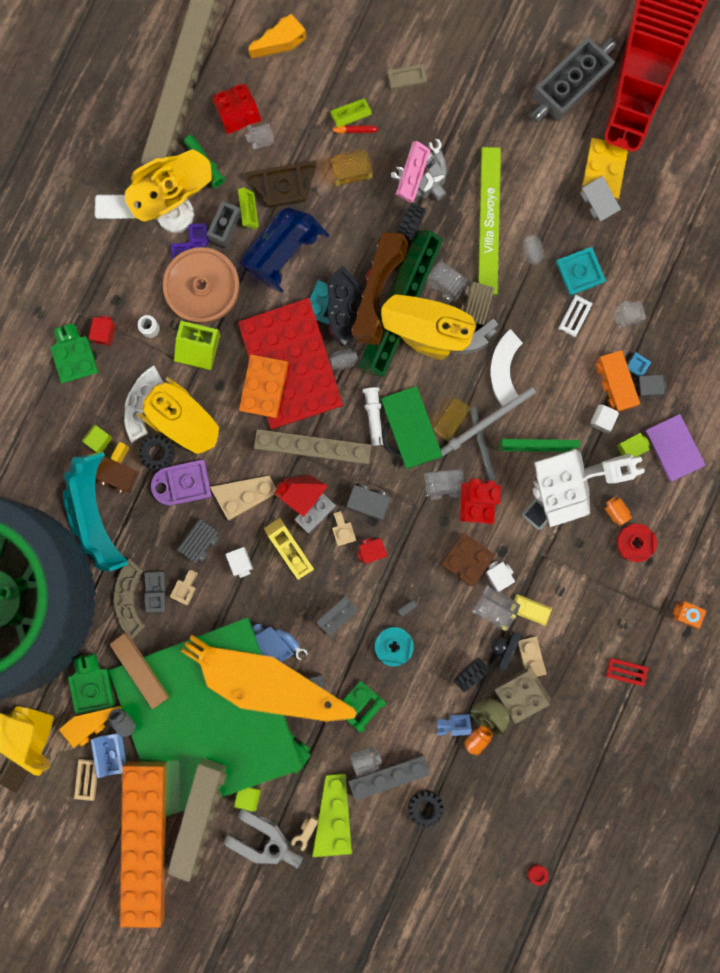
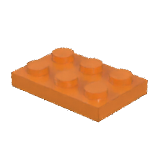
M250 355L239 411L277 419L289 362Z

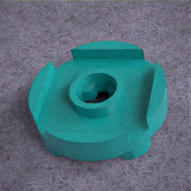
M390 627L383 630L376 638L375 652L384 664L400 666L406 663L412 656L414 649L413 641L405 630L398 627ZM393 641H397V645L400 646L395 652H391V648H388L389 644H392Z

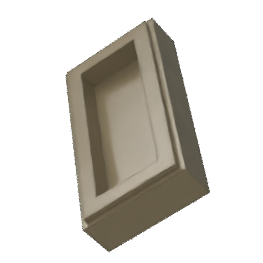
M424 64L387 71L391 91L427 84Z

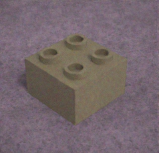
M531 666L498 683L495 688L496 693L515 724L550 705L551 698Z

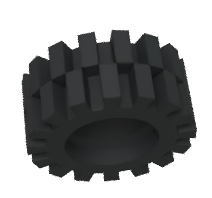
M411 203L403 217L398 233L403 234L409 240H413L426 209Z
M152 435L151 437H146L145 441L142 440V445L138 448L140 450L138 456H140V461L146 467L158 470L170 466L169 463L173 462L174 459L172 458L175 456V453L173 451L174 447L168 439L161 435ZM156 445L161 446L164 451L163 456L158 460L152 459L149 454L150 449Z
M478 657L467 665L453 681L463 692H466L478 683L490 669Z
M420 790V792H416L410 798L408 803L409 816L413 823L418 824L419 827H434L443 817V803L435 792ZM424 801L432 803L434 807L432 814L429 816H423L418 811L419 805Z

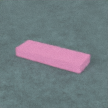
M418 141L412 143L396 192L397 196L409 203L415 200L431 150Z

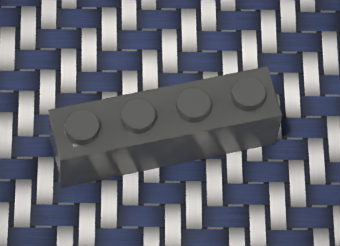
M422 753L349 778V784L356 801L429 776L430 773Z

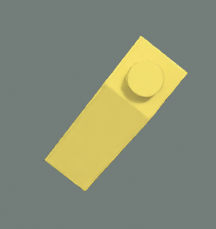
M281 518L264 528L268 537L298 580L314 570Z

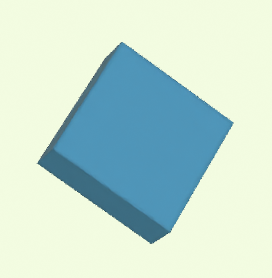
M635 352L627 364L629 372L636 377L643 376L651 361Z

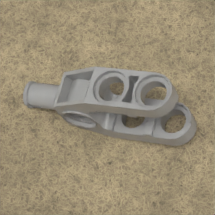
M241 809L238 818L267 834L271 839L264 851H258L247 845L246 841H240L227 834L223 841L224 845L255 863L278 864L279 861L284 860L298 869L303 857L288 849L287 845L289 842L277 824L254 811ZM270 845H278L280 851L273 853L270 850Z

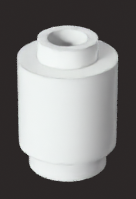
M145 315L138 321V329L145 337L153 338L157 336L160 327L152 316Z

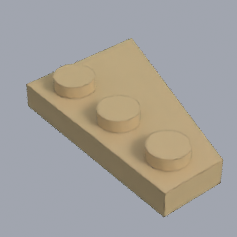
M270 476L210 487L228 521L273 497V493L276 491Z

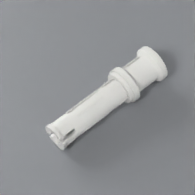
M378 387L363 389L366 399L364 407L368 411L372 446L383 445L379 412L381 403H379L378 397L380 389Z

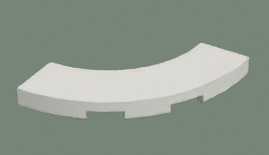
M511 329L498 343L490 367L493 391L501 406L519 396L511 382L510 364L514 353L523 343Z
M155 366L146 370L136 380L126 399L124 422L131 443L149 434L145 422L136 414L139 412L144 415L142 410L143 400L157 384L163 383Z

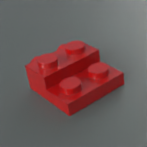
M469 479V482L461 483L460 522L494 524L495 505H500L501 486L496 485V481H484L483 484L481 479Z

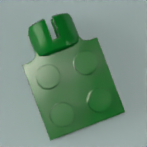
M65 324L64 327L59 326L55 328L54 334L57 342L50 349L61 383H67L99 373L88 336L80 337L75 324Z
M96 654L82 655L75 658V674L68 676L75 715L115 707L108 668L103 669L99 667Z

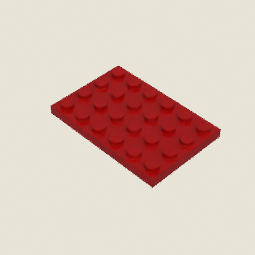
M310 298L238 322L249 359L250 355L289 362L277 419L267 417L271 430L344 406Z

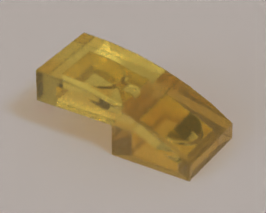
M455 397L433 431L449 441L471 407Z

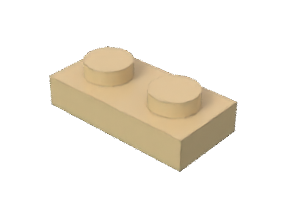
M537 636L519 640L518 647L524 669L531 666L537 677L546 675Z

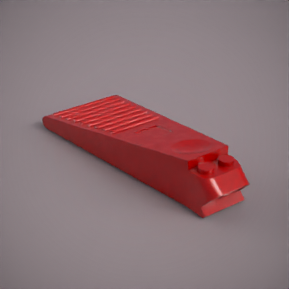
M635 0L606 125L605 140L607 143L628 151H637L641 147L647 135L651 119L708 0Z

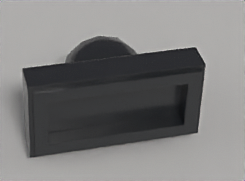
M512 631L509 640L497 637L492 641V652L496 656H501L497 667L503 670L507 669L521 634Z

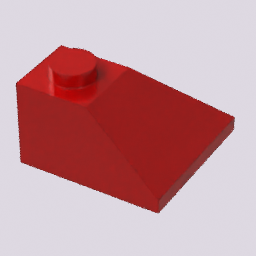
M309 474L284 479L283 482L278 484L273 494L305 517L328 486Z

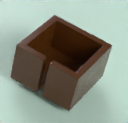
M463 532L440 565L454 575L460 572L461 574H459L458 578L474 587L496 554Z

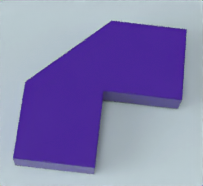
M207 223L189 224L190 243L171 244L172 260L186 250L199 247L205 248L209 244Z

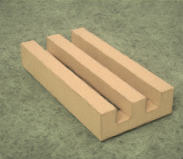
M80 758L78 759L74 799L94 801L97 786L95 762L91 759L85 760ZM83 764H86L83 795H80ZM91 765H93L90 796H88Z

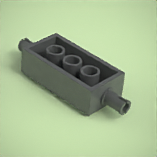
M587 37L535 87L532 97L540 105L529 114L532 120L535 118V123H538L547 113H550L560 122L611 72L615 61L608 54L617 46L615 41L610 43L612 38H608L599 47Z

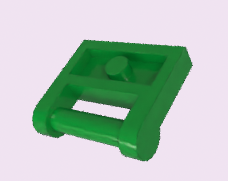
M360 680L343 702L355 709L357 715L371 698L376 701L359 722L355 717L346 719L359 732L363 733L368 722L387 703Z

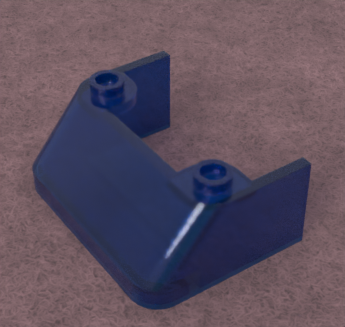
M287 207L276 216L246 252L240 264L267 287L282 293L284 290L279 286L282 282V274L279 271L302 244H313L317 240L318 235L326 238L330 235L311 214Z

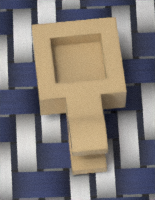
M341 511L334 513L338 526L332 529L337 545L340 546L356 541L351 522L345 524Z
M189 570L184 581L180 579L177 581L170 597L185 605H189L196 590V587L192 586L198 573Z
M312 815L310 819H305L301 826L303 833L293 838V846L296 841L301 840L303 842L301 850L303 851L306 848L307 841L318 823V817Z

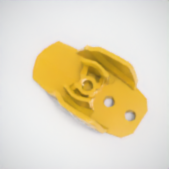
M193 149L177 156L156 158L133 172L131 177L133 183L125 191V202L135 218L144 222L152 219L158 220L176 210L211 181L212 171L210 162L205 156ZM152 192L158 194L156 199L150 198ZM138 201L142 204L139 209L135 207V203Z
M394 295L386 301L381 309L384 329L399 335L416 352L437 360L446 358L450 351H463L469 347L476 328L473 317L468 313L433 300ZM448 324L450 328L443 329L442 325ZM466 329L468 334H461V330Z
M166 377L165 379L169 383L157 384L143 400L142 410L146 416L139 412L136 415L155 431L164 433L173 441L196 454L213 448L217 442L219 426L190 397L183 387L169 377ZM167 408H173L172 412H170Z
M17 706L8 715L0 713V753L30 773L40 776L43 771L50 767L49 760L41 753L51 731L53 715L22 706Z

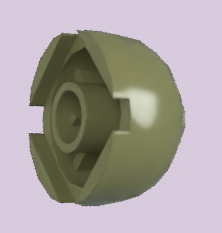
M484 698L470 711L472 712L471 717L479 726H486L497 737L502 736L510 723L509 712L501 699Z

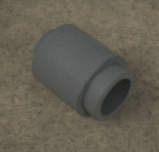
M116 708L111 711L108 716L109 724L121 737L130 736L135 731L136 722L125 710Z

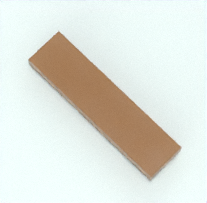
M124 633L110 644L152 709L170 698L128 633Z

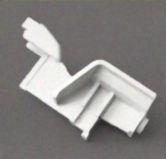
M573 449L569 452L534 462L537 480L534 481L533 494L536 499L543 503L549 526L559 525L590 514L588 478L605 475L607 483L633 480L637 475L644 473V468H636V464L641 462L642 458L625 454L584 468L581 453ZM627 466L628 472L622 474L620 467Z

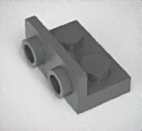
M345 596L316 623L331 636L358 609Z

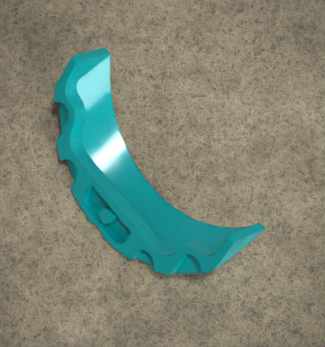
M104 452L74 457L71 460L72 464L69 471L65 472L66 490H63L64 507L73 535L78 536L83 552L95 562L94 566L97 569L113 571L128 565V560L121 555L110 540L101 521L96 502L95 479L98 466L105 456Z

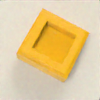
M121 442L118 443L111 459L121 464L130 447Z

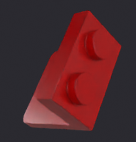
M238 84L212 97L227 135L262 121L256 102L246 84Z

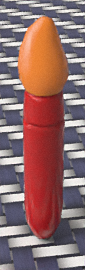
M371 125L333 127V131L339 134L345 132L375 133L379 130L376 126Z

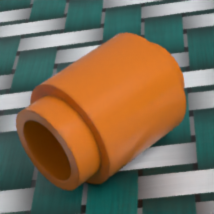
M613 497L605 503L607 506L604 509L613 522L619 526L632 518L631 512L621 498L616 499V497Z
M483 725L477 727L465 740L466 750L470 754L479 755L491 742L492 732Z

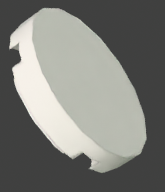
M187 200L173 212L158 219V222L166 231L172 233L182 232L188 229L189 224L193 222V207L189 200Z

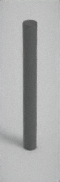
M476 406L469 408L473 426L480 422ZM481 430L476 434L488 481H493L496 478L484 434Z

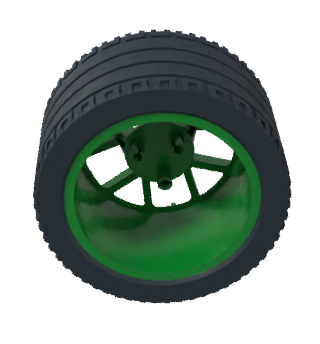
M0 497V561L7 541L10 538L27 556L30 565L22 578H12L5 572L0 571V627L6 624L15 626L21 644L15 652L0 662V700L30 693L58 677L59 673L63 672L74 661V656H77L81 647L84 646L85 637H88L89 629L92 627L93 622L91 620L95 614L93 613L94 606H96V602H94V597H96V592H94L95 581L92 580L93 572H91L90 562L86 560L87 556L83 552L82 546L76 542L77 539L67 528H63L62 523L47 515V513ZM34 574L36 575L37 581H32V577L34 576ZM29 588H38V608L35 619L26 618L19 609L21 594ZM26 624L32 626L29 634H27Z

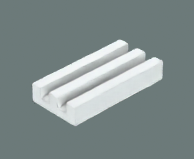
M575 295L558 330H563L566 334H570L575 338L593 303ZM579 301L580 304L576 312L574 313L568 327H565L564 325L568 320L576 302ZM585 304L587 305V307L583 312L575 330L573 331L571 330V328L580 310Z

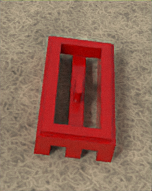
M610 658L605 677L645 687L646 674L649 668ZM613 663L640 669L642 674L612 666ZM611 670L640 677L641 679L636 681L611 674Z

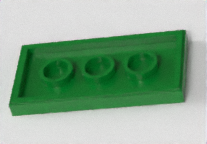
M417 386L381 398L406 470L443 457Z
M502 439L498 443L499 451L569 452L581 447V440Z

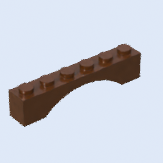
M382 232L381 238L378 240L377 252L372 259V268L367 276V285L362 292L361 305L357 309V318L352 326V335L358 343L380 344L384 330L379 315L380 292L389 274L405 259L409 243L403 234Z

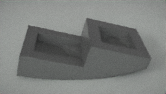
M165 570L146 571L144 573L146 612H165Z

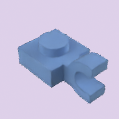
M450 715V720L437 719V735H445L449 731H451L452 736L471 735L470 715Z

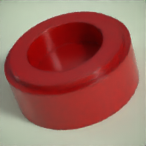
M535 864L529 868L528 878L532 884L541 886L547 882L548 872L544 866Z

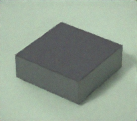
M411 600L398 609V612L403 617L418 605L414 600Z

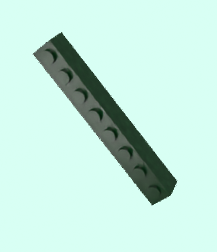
M431 230L416 232L387 300L394 295L419 298L444 239ZM384 329L379 345L367 344L358 368L370 375L384 377L401 337Z

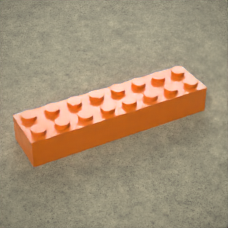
M128 761L123 766L120 927L160 928L164 921L167 762Z

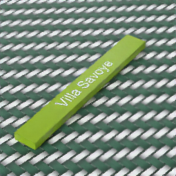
M482 147L478 283L494 287L492 296H497L501 148Z

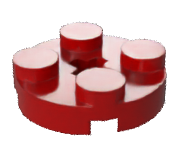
M632 524L620 531L617 538V548L620 555L628 561L643 562L656 551L657 539L655 534L646 525ZM635 537L638 538V541L642 542L638 549L635 548V545H632Z

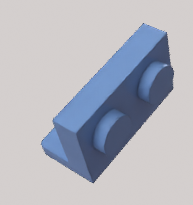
M116 733L92 738L91 744L97 778L123 773V766L127 762L122 737Z

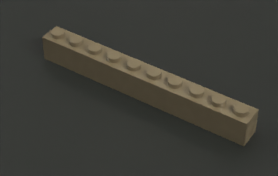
M217 0L190 1L141 159L142 166L156 158L171 156L172 151L175 152L177 148L176 138L178 134H181L183 127L181 122L188 112V99L191 100L193 96L192 86L198 79L199 72L197 70L199 65L203 63L204 48L208 47L209 31L213 30V18L219 11L220 4Z

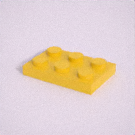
M592 138L582 186L602 175L616 201H618L628 150L611 145L606 140Z

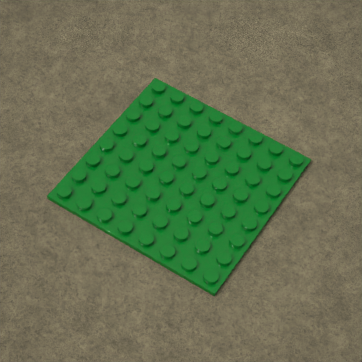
M249 617L196 637L213 648L262 655ZM188 640L189 642L195 644L196 646H198L199 648H201V649L204 650V648H202L201 646H199V645L196 644L195 642H193V641H191V640ZM187 641L144 657L170 696V698L154 709L151 708L123 665L109 670L122 710H125L136 722L135 731L131 736L140 761L167 762L166 817L186 810L198 764L204 758L226 766V781L219 790L222 792L221 797L303 769L285 716L240 708L207 687L201 664L181 652L182 648H185L199 657L198 654L185 646Z

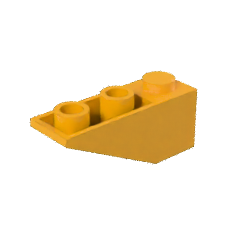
M290 14L287 17H283L273 29H268L259 40L253 41L248 48L251 58H257L293 50L306 39V31L295 17Z
M120 705L77 715L61 727L59 731L73 748L78 745L83 747L91 740L89 736L92 733L98 734L106 727L104 723L108 721L111 711L116 708L122 709Z

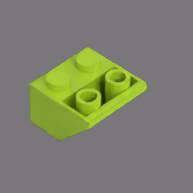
M181 321L176 337L174 362L211 371L221 335L218 329Z

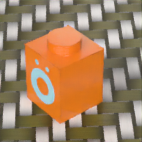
M680 601L674 607L673 619L690 627L700 629L707 610L685 601Z

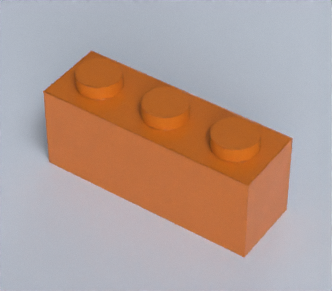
M620 350L599 357L596 369L602 375V387L608 393L609 407L619 413L640 405L623 351Z

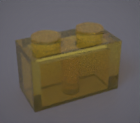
M356 150L352 154L345 156L344 154H339L330 159L336 187L372 178V168L367 150Z

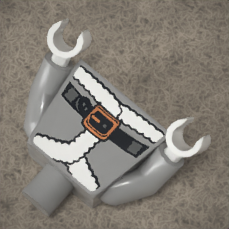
M435 139L436 146L434 148L432 143L428 142V147L434 152L430 151L416 196L426 198L432 193L437 200H440L446 195L441 186L445 183L447 171L445 159L440 150L441 142ZM396 167L399 171V175L397 176L395 172H392L391 176L395 179H399L398 182H400L404 169L402 167Z

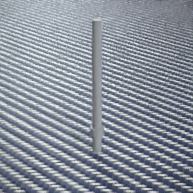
M530 387L459 437L449 440V443L440 449L442 455L444 456L453 449L456 450L461 447L460 444L537 393L535 389Z

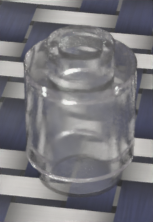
M537 235L524 238L522 246L527 262L532 265L541 263L545 257L541 240L538 239Z
M351 348L333 352L334 354L329 356L333 370L338 369L340 371L356 366L355 362H358L356 351H352Z

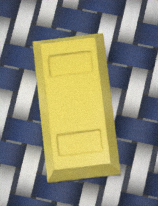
M516 594L510 609L511 613L546 626L552 611L551 607Z

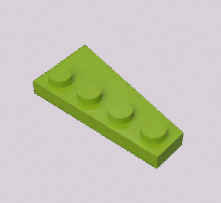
M346 773L326 775L313 857L352 854Z

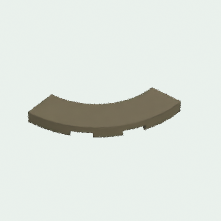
M129 558L128 565L122 567L117 577L113 600L118 622L123 631L128 633L133 640L146 626L139 618L134 604L135 587L144 571Z

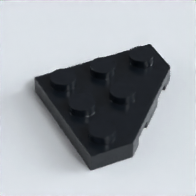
M343 265L328 279L329 333L341 347L353 337L352 326L355 324L357 309L361 305L362 292L364 290Z

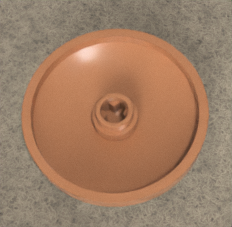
M199 247L186 250L171 261L164 274L163 292L168 305L179 317L192 323L204 324L221 319L233 308L239 295V278L234 265L225 255L214 249Z

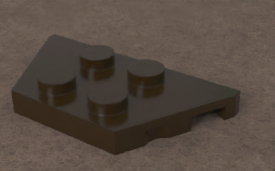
M315 160L245 172V175L269 208L306 202L317 162Z

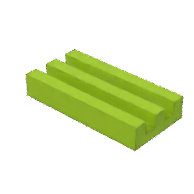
M365 98L330 111L337 128L372 115Z
M246 188L238 189L242 224L247 226V228L257 229L259 226L254 192Z

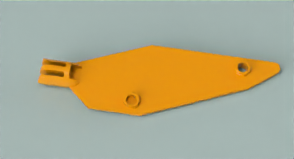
M192 634L189 639L204 648V650L189 641L186 642L185 646L198 654L199 657L185 648L181 650V652L201 664L207 687L240 708L322 721L350 719L356 716L355 709L274 657L213 648ZM326 701H330L332 703V706L330 708H327L325 706Z

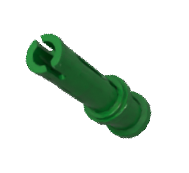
M194 135L187 136L183 142L188 149L201 153L210 162L212 171L211 187L217 188L226 181L225 176L220 174L216 163L211 162Z

